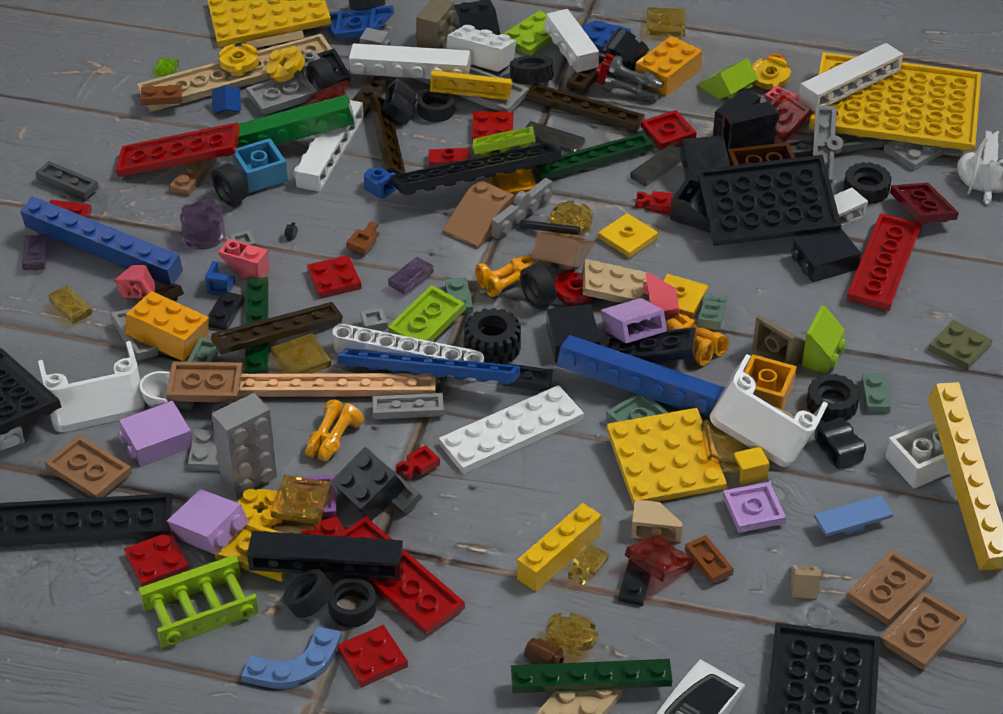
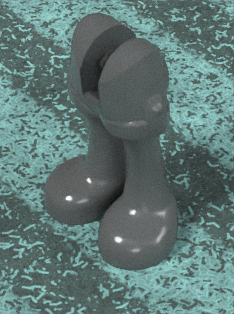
M616 55L608 72L638 82V84H632L620 80L612 74H608L603 89L608 92L616 88L636 94V98L640 100L657 101L659 94L647 89V86L661 89L663 82L650 72L642 74L624 67L622 57Z

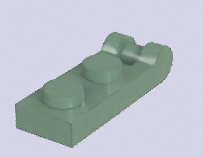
M705 293L697 327L720 330L728 296L714 297L712 294Z

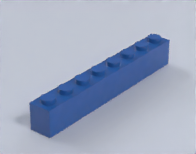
M32 196L20 210L26 228L125 268H129L132 265H146L153 279L167 285L173 284L183 271L179 254Z
M569 335L561 345L556 365L557 367L683 410L697 408L700 416L709 419L715 404L725 388Z

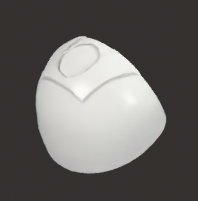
M152 372L144 376L140 381L141 395L151 408L168 402L166 394L170 372Z

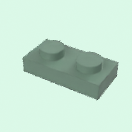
M467 278L445 279L446 293L461 300L466 305V310L462 314L473 313Z
M862 374L861 382L866 413H890L891 403L886 374Z

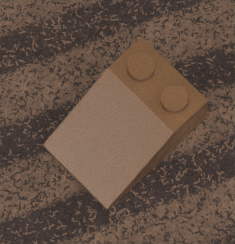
M478 180L465 193L444 227L443 233L479 249L492 236V219L511 204L514 205V194Z
M537 232L532 258L538 259V263L551 266V262L558 263L561 269L572 270V267H579L594 246V241L555 232Z

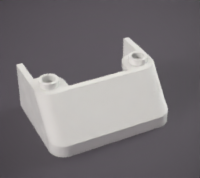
M131 341L126 342L129 358H123L114 364L115 374L68 384L67 378L63 374L54 373L46 375L43 360L38 361L43 385L60 399L62 408L50 414L54 430L61 433L119 421L146 410L145 400L140 391L141 380Z
M746 354L728 380L710 414V420L714 426L751 449L761 447L767 459L777 465L789 467L796 460L813 434L828 403L824 401L814 414L807 411H799L794 418H791L753 394L756 387L755 381L751 376L743 372L751 357Z

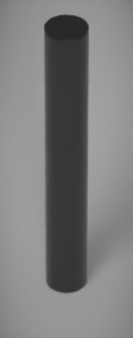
M521 220L519 224L520 228L572 235H580L581 228L577 226Z

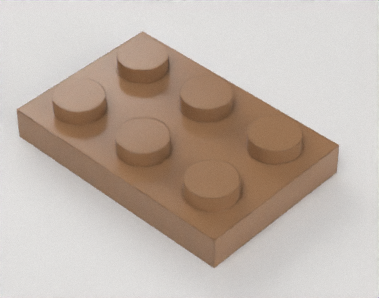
M172 362L166 394L167 401H238L243 372L242 363Z
M81 435L77 436L45 462L47 470L91 498L104 497L132 474L129 465Z
M891 549L847 592L846 599L888 626L932 583L934 575Z
M923 591L880 637V644L924 671L966 624L967 617Z

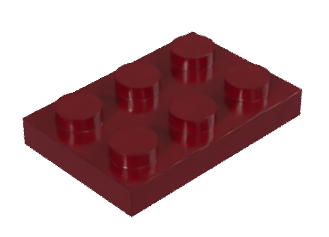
M929 183L891 185L890 194L917 222L928 224L929 222L957 220L959 212Z

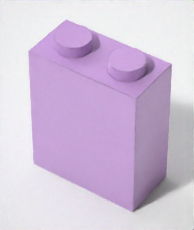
M642 298L601 310L604 331L624 343L667 331L664 310Z
M173 401L119 420L121 430L118 431L119 438L122 444H127L130 458H135L139 467L191 448V430Z
M202 489L196 492L167 520L175 539L215 555L249 523L241 504Z

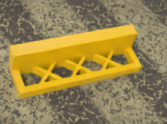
M432 70L430 92L510 100L512 79Z

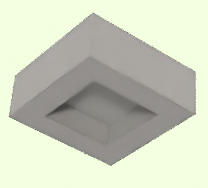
M250 230L229 235V239L257 247Z
M382 308L360 312L364 328L377 331L388 329L387 320Z

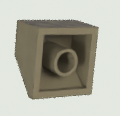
M761 315L756 317L753 351L764 358L796 366L803 360L805 340Z

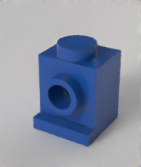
M379 166L374 170L370 168L363 176L364 189L382 200L397 190L390 181V176L396 174H390Z

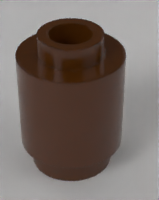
M541 638L530 639L524 650V656L533 664L564 663L565 660L562 648Z

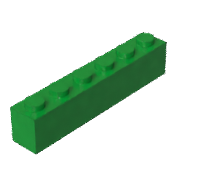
M348 94L239 123L241 129L237 148L271 138L275 145L354 125L353 109Z

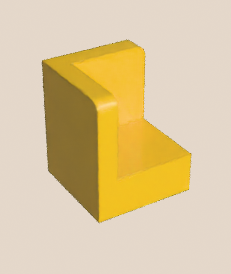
M761 447L734 453V459L740 468L739 482L741 486L768 480L770 463Z

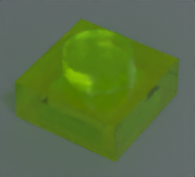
M159 58L154 68L155 76H167L176 73L179 67L178 59Z

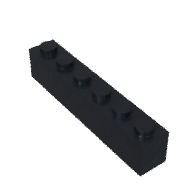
M252 531L247 558L249 570L302 574L311 569H319L328 576L400 580L404 552L403 540Z

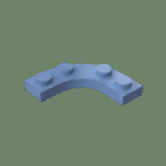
M317 626L308 648L302 655L292 660L274 661L250 655L241 675L242 682L273 689H289L299 687V683L312 677L315 680L332 663L338 649L337 644H340L342 640V631Z

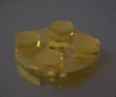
M566 201L557 204L553 208V212L550 215V223L580 227V234L592 229L593 212L587 205L581 203V206L574 205V201Z
M557 613L548 619L545 640L567 650L570 655L580 656L583 651H588L596 645L598 631H595V624L588 618L574 613H570V617H562V613Z

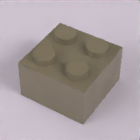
M430 0L417 15V47L446 48L448 34L456 30L454 2Z

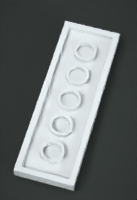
M558 385L440 437L439 445L459 470L465 474L584 420V413Z

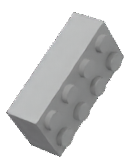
M252 393L213 412L212 420L220 478L234 497L237 498L243 495L245 490L254 489L276 478L277 471L270 409L255 393Z

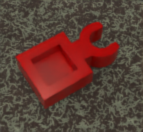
M606 53L604 61H602V64H599L596 71L598 84L604 86L605 79L610 74L608 70L614 59L613 55Z
M639 191L637 192L635 207H650L649 211L670 213L673 193L652 191V195H648L645 192Z
M424 445L406 456L407 461L397 463L396 473L399 474L405 471L403 479L408 481L413 478L416 472L422 476L440 466V458L428 446Z
M337 516L315 523L314 530H303L299 534L337 536L345 531Z

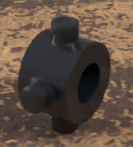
M294 222L291 225L288 224L285 228L284 234L289 241H291V238L294 239L298 232V227L295 226L296 223Z

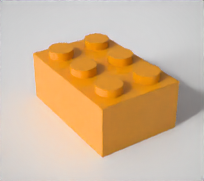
M670 36L636 62L635 72L642 74L650 72L654 74L656 78L663 82L662 88L657 89L647 86V88L667 97L701 70L703 50Z
M151 291L126 313L125 334L184 361L192 353L199 337L207 338L209 317Z

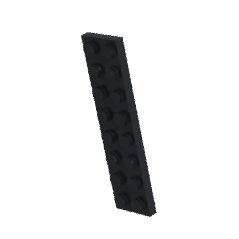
M548 142L390 176V181L401 194L411 195L416 193V190L430 191L440 185H456L458 181L472 182L477 177L482 176L491 178L495 177L496 173L504 172L509 174L516 172V169L520 168L533 169L536 168V165L543 163L544 165H552L557 160H562V152Z
M172 493L0 503V547L153 538L161 534H168L171 531L167 520L172 516Z

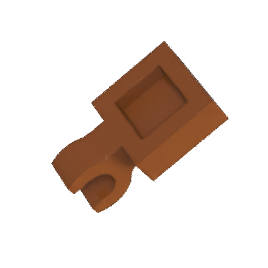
M371 221L363 231L357 229L346 241L347 248L366 255L376 243L379 232L375 230L379 225Z

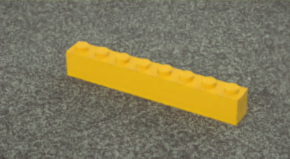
M959 382L936 384L928 397V402L979 571L1003 569V522Z

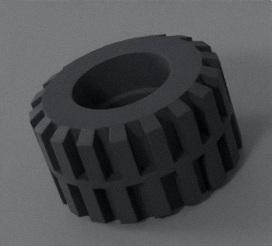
M485 308L481 312H474L473 316L470 315L464 324V348L481 352L485 363L508 364V361H513L521 350V324L519 319L513 317V313L506 312L504 309L496 310V308H491L487 310Z

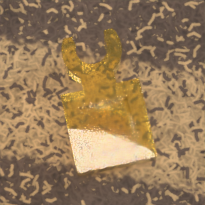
M586 543L574 558V565L568 571V579L571 580L574 575H581L579 584H585L588 573L596 575L608 561L609 553Z

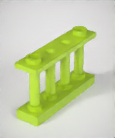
M236 555L139 588L144 611L155 609L162 627L157 628L161 648L175 645L186 639L259 614L256 594L245 597L237 579L241 578L239 560ZM227 583L235 601L221 605L213 587ZM203 591L211 609L197 614L188 596ZM179 600L187 618L172 623L164 605Z

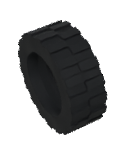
M527 55L510 61V78L513 82L519 84H540L548 82L554 77L553 60L546 56Z
M871 162L856 163L846 170L843 187L844 191L853 188L868 201V204H876L888 197L892 177L890 172L879 164ZM868 180L878 185L866 186L857 181Z
M820 375L809 384L806 401L807 408L811 414H814L825 401L821 397L823 394H838L845 399L844 402L830 403L825 401L828 405L821 420L827 422L840 417L850 420L858 410L860 398L858 386L853 383L854 381L843 375Z

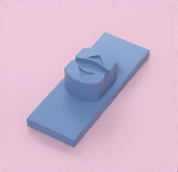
M881 495L814 514L815 520L826 537L840 532L848 535L856 531L860 532L865 529V525L893 517L892 511Z

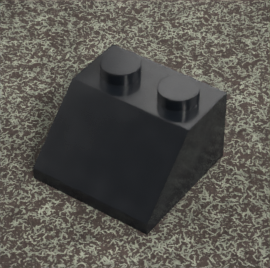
M491 0L463 2L454 5V11H456V30L464 25H471L477 30H490L492 34L500 35L496 10Z

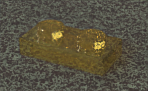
M68 285L48 294L49 301L73 324L92 315L91 307Z

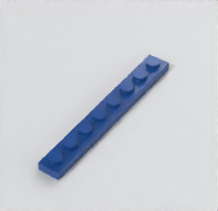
M348 348L337 355L338 364L346 365L348 368L361 366L367 367L368 370L389 369V372L393 373L409 371L413 375L428 373L434 377H444L447 375L454 376L455 379L459 380L475 378L479 382L494 380L500 384H511L520 375V366Z

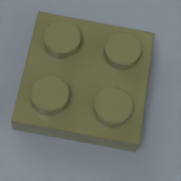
M952 320L929 343L928 350L968 370L991 347L992 339Z

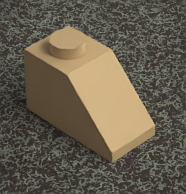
M635 500L631 538L681 543L682 522L660 502Z

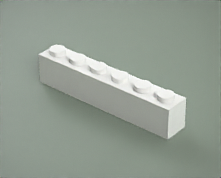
M887 43L882 44L801 83L798 100L813 111H815L816 105L829 106L900 71L903 53Z
M353 44L349 56L350 74L431 79L432 70L469 74L471 67L470 51Z
M350 100L354 115V125L317 134L314 141H311L306 154H303L300 164L294 169L293 176L296 178V187L317 192L321 191L364 119L363 102Z

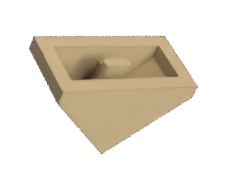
M792 565V598L817 599L821 579V570L818 567Z

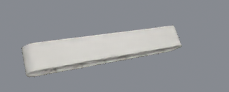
M347 324L337 325L333 329L334 350L339 354L348 348L484 362L483 354L476 350ZM475 378L464 379L469 381H477Z

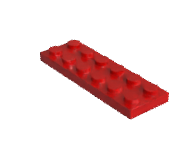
M238 122L122 146L115 172L118 177L132 176L138 173L152 172L162 168H171L182 164L187 165L197 161H207L216 157H227L236 154L241 128Z
M879 214L848 291L847 300L890 311L919 236L921 223L887 214Z
M364 517L337 535L392 539L367 517ZM403 549L404 558L400 580L362 579L369 582L375 591L427 636L465 609V602Z

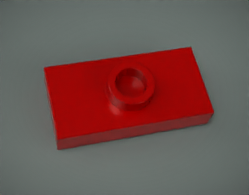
M469 148L428 149L429 168L470 159Z

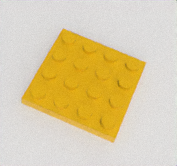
M697 408L607 424L606 431L633 506L635 500L660 502L726 489L725 477Z

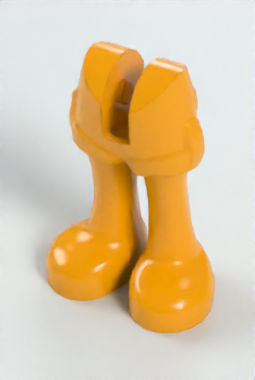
M528 254L512 258L509 264L494 271H490L485 263H479L475 266V275L480 287L486 289L489 297H496L501 294L502 290L520 281V272L523 268L537 262Z
M678 314L674 318L667 320V330L696 328L695 361L701 366H706L711 361L713 353L720 357L729 348L730 341L728 337L719 332H712L705 328L697 327L698 322L687 315Z
M335 399L326 402L323 407L324 419L319 429L312 432L307 440L305 455L308 457L316 458L318 456L319 460L327 462L340 449L341 444L339 441L347 426L358 428L364 422V416L359 409L349 403H346L343 407L342 403ZM333 422H337L332 431L328 433Z

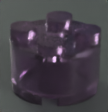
M207 199L203 202L184 205L181 208L180 222L183 241L186 245L190 247L191 244L195 245L197 249H210L219 245L221 239L225 238L223 211L213 200Z

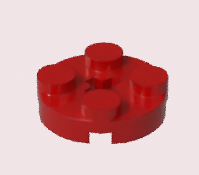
M575 269L566 270L556 277V297L569 306L587 304L595 299V297L583 295V270L582 273L575 272Z

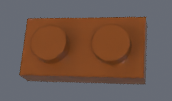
M182 85L141 87L142 106L182 103Z
M707 535L685 544L684 551L711 584L733 575L734 568Z

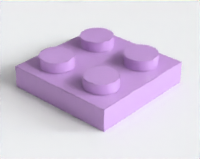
M770 482L723 491V499L738 533L785 524L786 516Z

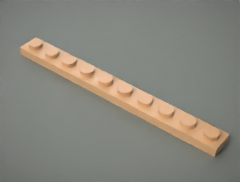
M411 373L242 374L239 397H246L252 393H255L258 397H354L436 393V377L428 373L413 375Z

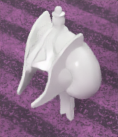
M986 131V138L980 144L977 152L964 154L957 164L960 179L969 187L967 194L969 195L972 189L984 192L983 201L985 205H989L992 201V193L1003 192V159L997 162L998 134L1000 131H996L993 134L991 131ZM984 146H985V149H984V158H983V161H982L981 154H982V150H983V148H984Z

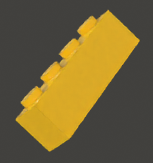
M581 503L517 559V579L537 592L601 535L602 515L586 504Z

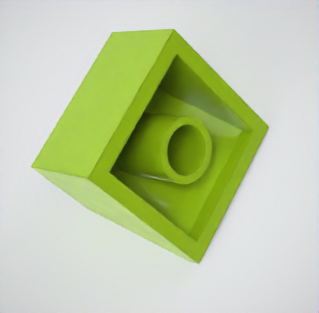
M746 58L722 69L701 81L698 85L718 99L725 97L731 99L739 93L738 90L751 88L753 86L752 82L756 81L758 77L749 59Z
M821 305L806 334L802 367L829 374L832 366H837L840 356L839 352H844L847 340L844 339L845 329L826 306Z

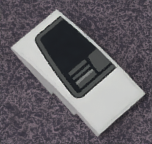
M700 659L678 684L656 714H729L746 685Z

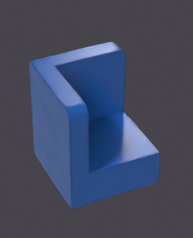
M224 85L213 89V113H220L226 110L240 112V88Z
M216 261L212 262L205 277L207 294L220 296L222 291L231 292L236 281L235 276L219 273L218 262Z

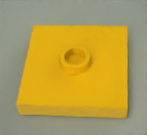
M626 213L599 231L598 239L630 258L658 239L659 232Z
M667 273L663 281L676 288L680 314L693 318L705 297V293L708 292L709 285Z

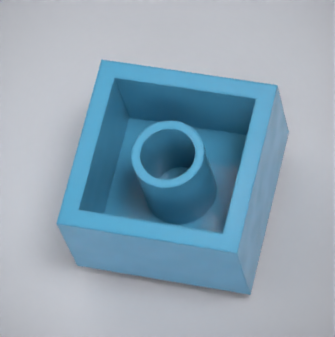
M271 138L236 149V154H232L233 165L243 176L249 193L288 181L286 161Z

